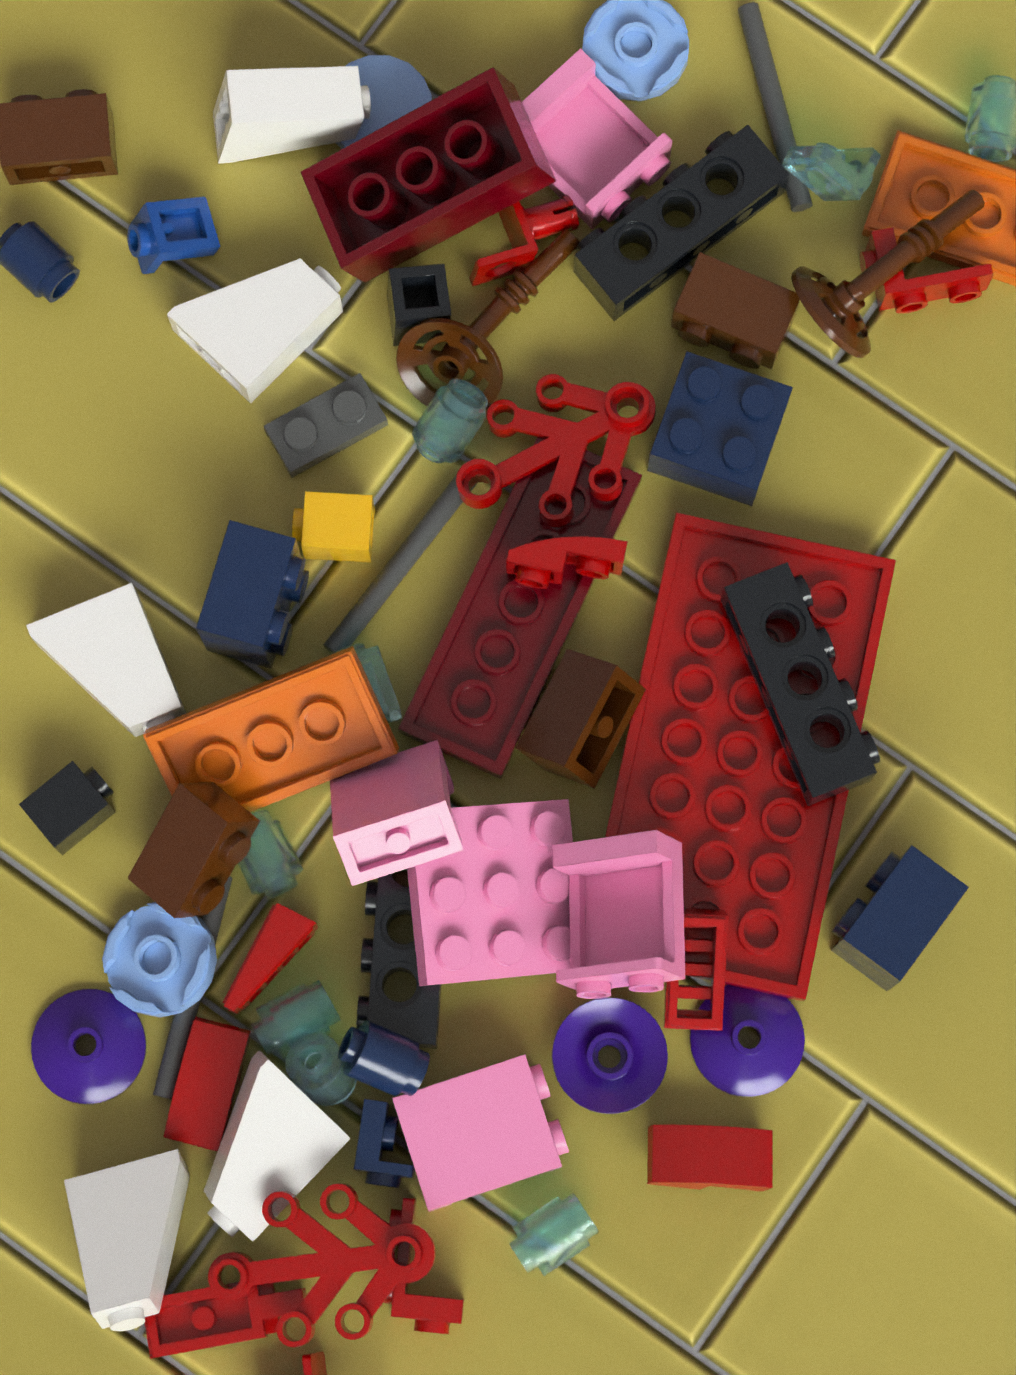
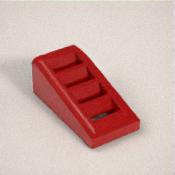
M279 903L273 904L222 1002L224 1007L236 1015L245 1011L315 935V931L318 929L317 923Z
M684 908V928L712 929V939L684 937L685 951L711 953V962L685 961V975L711 976V986L679 985V980L665 982L664 1028L722 1031L728 914L722 909ZM678 998L710 1000V1010L677 1009Z

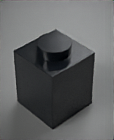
M445 264L389 269L387 301L393 346H399L405 333L421 321L435 318L451 320ZM441 330L424 334L418 339L416 344L426 343L433 335L441 333Z
M73 761L19 804L52 846L62 855L115 813L105 800L114 793L93 766L83 773Z

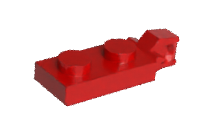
M239 1282L228 1283L225 1285L227 1287L234 1288L238 1285ZM274 1283L256 1285L250 1295L238 1300L222 1299L212 1291L211 1287L163 1295L160 1313L145 1317L150 1359L266 1338L268 1334L276 1333L279 1317L297 1309L307 1295L306 1288L275 1293Z

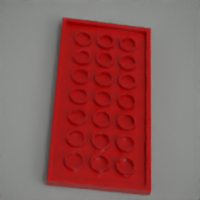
M676 513L639 684L646 690L631 717L605 837L658 830L681 842L684 908L722 909L728 914L725 984L805 1001L849 790L807 806L720 598L725 586L788 562L793 576L801 574L809 587L813 599V606L807 609L815 628L824 626L832 641L835 658L829 661L838 680L846 678L855 695L858 710L853 711L852 715L861 733L896 560ZM776 618L765 624L767 634L777 642H789L796 637L793 625L785 619ZM796 670L788 675L789 686L794 692L801 695H810L818 690L817 680L810 672ZM817 722L810 727L811 738L817 745L831 748L839 744V732L832 724ZM684 928V937L712 939V929ZM685 951V961L711 962V953ZM691 976L711 981V976Z

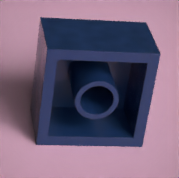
M686 351L650 452L647 471L752 506L793 387Z
M229 520L196 626V630L207 651L270 669L276 654L285 656L293 631V624L288 623L290 606L292 601L301 603L309 579V571L304 570L306 560L301 557L296 538Z
M912 845L901 857L892 851L884 859L865 885V887L873 892L872 896L866 903L857 898L831 931L840 938L831 951L885 991L890 990L903 979L969 888Z

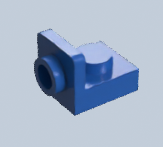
M206 197L147 202L132 220L127 232L129 250L134 257L138 258L142 274L155 273L163 261L213 256L221 247Z

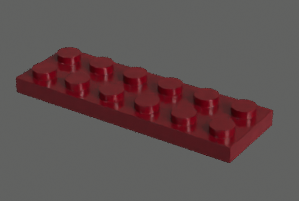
M537 437L534 445L545 439ZM586 450L571 495L574 510L573 517L568 524L562 527H551L545 524L541 519L539 511V500L549 490L558 460L516 481L399 725V733L423 744L438 740L443 753L499 779L502 778L595 581V578L578 574L575 571V565L566 564L561 585L549 583L547 589H537L521 585L515 581L516 575L506 573L508 551L527 543L560 537L588 536L614 539L642 481L641 474L622 466L620 471L623 482L621 494L612 501H599L590 492L588 476L592 468L601 463L602 457ZM602 476L595 484L602 489L612 487L616 480L610 476ZM558 501L552 502L547 506L546 511L553 515L561 514L565 510L566 505Z

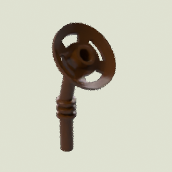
M970 190L931 220L922 219L915 226L911 227L908 232L903 233L899 237L897 246L851 282L843 280L836 285L830 279L804 266L798 267L792 272L791 280L801 303L817 325L834 343L850 355L864 358L871 351L868 331L859 313V310L865 306L864 299L911 262L920 263L925 257L931 255L934 250L939 249L944 243L943 238L984 207L982 196L977 191Z
M565 229L522 272L515 270L512 273L514 280L507 278L503 282L505 289L498 287L494 291L496 297L469 326L450 319L435 318L421 321L405 333L397 349V367L403 383L416 399L434 411L456 417L476 415L485 411L494 403L502 388L503 370L497 353L486 339L511 312L518 314L521 311L519 304L526 306L530 302L528 295L535 297L539 293L537 287L576 250L579 240L574 234ZM441 330V333H437L429 338L424 347L416 346L418 339L424 334ZM447 341L441 351L433 349L436 344ZM478 347L482 350L487 360L480 359L476 351ZM428 364L432 373L440 381L446 383L443 393L435 389L424 379L417 366ZM469 368L475 372L472 378L462 380ZM483 378L489 382L486 389L481 393L471 397H464L463 392L474 389Z

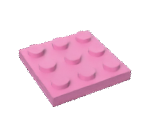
M569 799L451 808L462 838L464 850L407 868L419 987L553 974L558 969L570 968L569 875L553 868L552 845L573 842Z

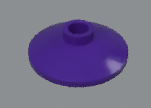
M726 985L724 990L722 1031L690 1030L691 1053L701 1074L719 1090L740 1097L761 1096L781 1087L797 1070L804 1052L805 1035L803 1024L797 1010L786 997L732 985ZM705 1000L698 1010H710V1000ZM752 1027L758 1032L760 1039L755 1048L748 1049L739 1043L738 1033L742 1028Z
M98 989L76 990L56 999L40 1016L32 1035V1060L41 1081L57 1096L78 1104L102 1103L122 1094L138 1077L146 1056L145 1031L137 1013L118 1001L112 993ZM90 1034L96 1040V1048L90 1055L81 1056L76 1050V1042L82 1035Z
M620 998L595 999L577 1007L560 1025L552 1048L554 1072L564 1092L578 1105L602 1114L627 1112L645 1103L660 1086L668 1062L667 1044L659 1024L644 1008ZM606 1046L614 1047L620 1053V1062L613 1068L602 1066L598 1060L599 1051Z

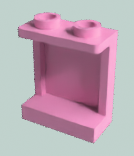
M580 48L525 98L522 104L556 179V182L548 186L560 198L566 195L570 196L574 203L570 208H576L578 216L593 229L604 218L608 222H612L619 217L621 211L632 201L629 195L643 182L650 186L664 175L671 165L669 158L671 155L672 139L665 132L657 137L595 76L596 63Z
M438 740L398 752V754L330 780L333 838L352 886L464 850L462 838L450 804L449 795L454 792V784Z
M658 830L552 845L553 868L569 875L570 968L556 970V982L576 990L577 997L601 999L610 997L612 988L629 986V990L633 992H657L664 989V982L684 980L685 941L682 843Z
M524 1054L419 1089L412 1096L403 1094L392 1098L429 1212L562 1167L559 1155L568 1153L569 1150L559 1120L547 1122L540 1100L551 1096L540 1064L529 1067L526 1055Z

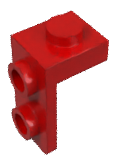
M893 227L871 231L865 248L866 251L860 252L861 273L897 246ZM984 264L905 279L902 269L875 290L879 311L895 308L896 313L905 314L928 306L929 301L949 298L950 303H964L977 299L982 295V291L988 288L994 276L992 265Z
M403 1198L402 1210L391 1209L389 1224L391 1226L401 1223L414 1224L417 1200ZM400 1242L398 1244L397 1261L401 1264H410L412 1249L410 1243ZM398 1283L384 1302L385 1304H392L390 1317L415 1319L414 1331L449 1334L450 1323L462 1324L465 1299L407 1294L408 1283Z

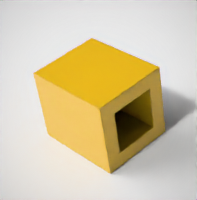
M305 491L304 508H294L292 521V538H296L297 542H301L304 558L371 563L375 516L373 495Z

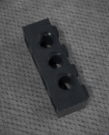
M746 125L734 135L731 131H726L718 136L706 148V156L692 167L688 163L678 166L662 182L664 188L649 199L645 195L637 197L619 214L620 221L605 232L602 228L593 230L576 246L578 252L574 254L573 272L613 321L617 320L694 262L700 252L706 253L785 193L789 173L749 125ZM713 179H724L731 183L734 190L726 195H717L711 192L706 184ZM671 211H681L687 214L692 222L685 227L676 228L667 224L663 216ZM638 243L644 246L649 254L640 260H630L622 255L620 249L626 244Z
M788 562L725 586L720 600L807 806L870 782L877 773L874 764L880 762L879 752L869 731L866 730L860 733L852 715L853 711L858 710L855 695L847 679L838 680L829 661L835 658V650L824 626L818 628L814 626L807 609L813 606V599L804 577L801 574L793 576ZM772 619H785L793 625L796 637L789 642H777L767 634L765 624ZM796 670L808 671L816 678L818 690L810 695L798 694L789 686L788 675ZM817 722L832 724L839 732V744L831 748L817 745L811 738L810 727Z
M391 873L379 877L378 882H367L365 915L375 916L374 938H363L361 973H371L369 996L359 995L356 1028L359 1029L361 1024L368 1020L417 1041L419 1048L437 1049L442 984L419 987L415 942L399 944L394 942L388 935L389 925L396 917L400 915L412 916L409 887L396 883ZM395 972H407L417 981L414 995L403 1002L392 1001L384 993V985L387 978Z

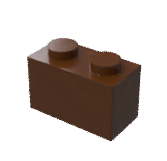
M79 89L70 91L65 97L43 99L37 95H20L11 99L10 103H0V160L2 170L9 184L17 185L118 175L113 112L106 93L98 94L93 90Z
M700 252L673 310L671 327L679 330L678 335L693 345L708 347L710 343L730 352L729 357L742 366L758 369L761 365L772 370L797 314L800 299L794 291Z
M567 649L530 721L527 723L516 749L545 771L595 789L646 689L617 665Z
M214 782L179 783L130 872L128 879L173 918L208 915L221 902L225 893L224 885L234 867L248 854L251 848V837L260 820Z

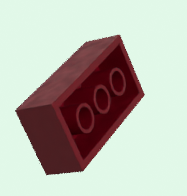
M494 67L300 172L341 269L364 283L556 182L514 84Z

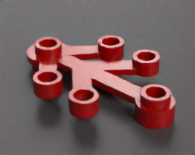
M548 374L542 377L536 385V396L539 406L547 412H559L568 405L595 413L579 422L521 409L510 400L501 399L495 401L487 410L488 426L494 435L507 438L519 432L545 440L496 465L485 459H473L463 464L456 476V485L461 500L471 508H488L499 500L502 488L558 460L549 490L539 500V511L541 519L548 526H565L573 517L574 510L571 495L587 446L606 434L608 436L601 463L592 468L588 476L590 492L597 500L608 502L616 499L623 489L620 471L631 437L645 432L652 425L656 416L655 400L649 390L642 385L634 382H622L604 392L568 383L565 378L557 374ZM551 387H557L563 391L562 395L556 399H548L543 394ZM625 406H633L638 410L635 416L629 418L621 417L618 414L619 410ZM503 412L514 416L513 420L505 425H500L494 421L495 417ZM602 476H610L616 480L615 484L607 489H602L595 483ZM479 482H484L491 486L489 491L482 495L473 494L471 488ZM558 501L566 505L565 510L561 514L553 515L546 511L547 506L552 502Z
M344 1183L332 1184L322 1192L320 1197V1206L323 1213L331 1219L348 1220L375 1244L351 1248L305 1212L294 1194L287 1191H278L270 1194L264 1200L262 1205L264 1219L271 1226L286 1227L317 1253L254 1261L243 1252L224 1253L212 1262L208 1272V1282L212 1291L218 1297L225 1300H238L250 1295L256 1285L320 1277L297 1309L285 1313L277 1323L276 1332L279 1340L284 1345L294 1348L307 1344L313 1338L315 1324L354 1272L378 1269L356 1303L353 1302L342 1306L335 1316L337 1332L346 1339L356 1340L370 1332L373 1326V1316L398 1283L418 1281L425 1277L432 1269L435 1262L436 1249L430 1234L421 1226L413 1223H401L391 1226L360 1202L356 1191L350 1185ZM336 1190L344 1191L349 1197V1206L342 1213L334 1211L330 1206V1197ZM278 1198L286 1199L291 1205L290 1216L284 1221L276 1219L272 1212V1205ZM400 1242L410 1243L415 1250L414 1260L408 1265L399 1263L395 1257V1249ZM228 1265L235 1266L240 1272V1281L234 1288L227 1287L221 1278L223 1269ZM349 1310H357L363 1315L364 1325L359 1332H352L345 1326L344 1317ZM292 1317L301 1319L305 1324V1335L300 1340H294L287 1334L286 1325Z

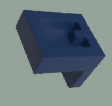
M364 1099L354 1170L366 1172V1184L400 1188L401 1177L413 1179L414 1166L381 1161L383 1150L392 1152L394 1150L398 1117L388 1115V1102Z

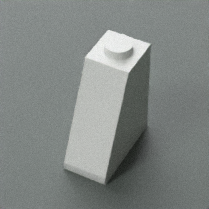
M358 66L226 70L213 110L218 164L233 163L355 139L363 120L369 119L371 111L369 88L367 85L360 86Z
M299 258L174 306L167 313L172 330L248 402L252 403L343 312L341 298L338 294L341 286L323 267L318 265L312 270Z
M132 583L26 625L31 638L38 647L134 737L144 734L146 729L186 714L140 597Z
M260 1050L251 1058L204 1188V1193L214 1205L207 1212L208 1215L231 1237L241 1230L252 1242L269 1225L262 1214V1205L267 1196L278 1191H287L297 1196L350 1139L324 1111ZM278 1198L272 1205L273 1215L277 1217L289 1202L284 1198Z
M178 1149L64 1180L90 1311L102 1329L110 1327L112 1331L131 1330L143 1325L145 1317L160 1313L190 1179L188 1167Z

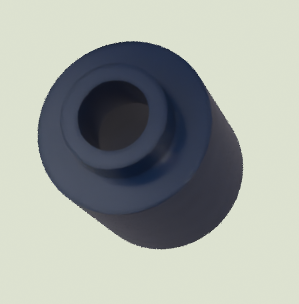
M35 221L24 225L19 222L15 223L0 237V265L35 297L40 298L43 296L49 302H55L64 296L78 279L80 270L73 264L74 257Z
M368 1020L364 1021L359 1029L355 1027L349 1028L338 1051V1059L344 1061V1075L393 1096H397L400 1093L408 1096L414 1095L425 1077L430 1060L429 1053L419 1049L417 1041Z

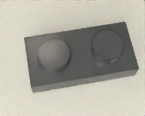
M361 373L263 427L288 473L293 478L386 427L388 421Z

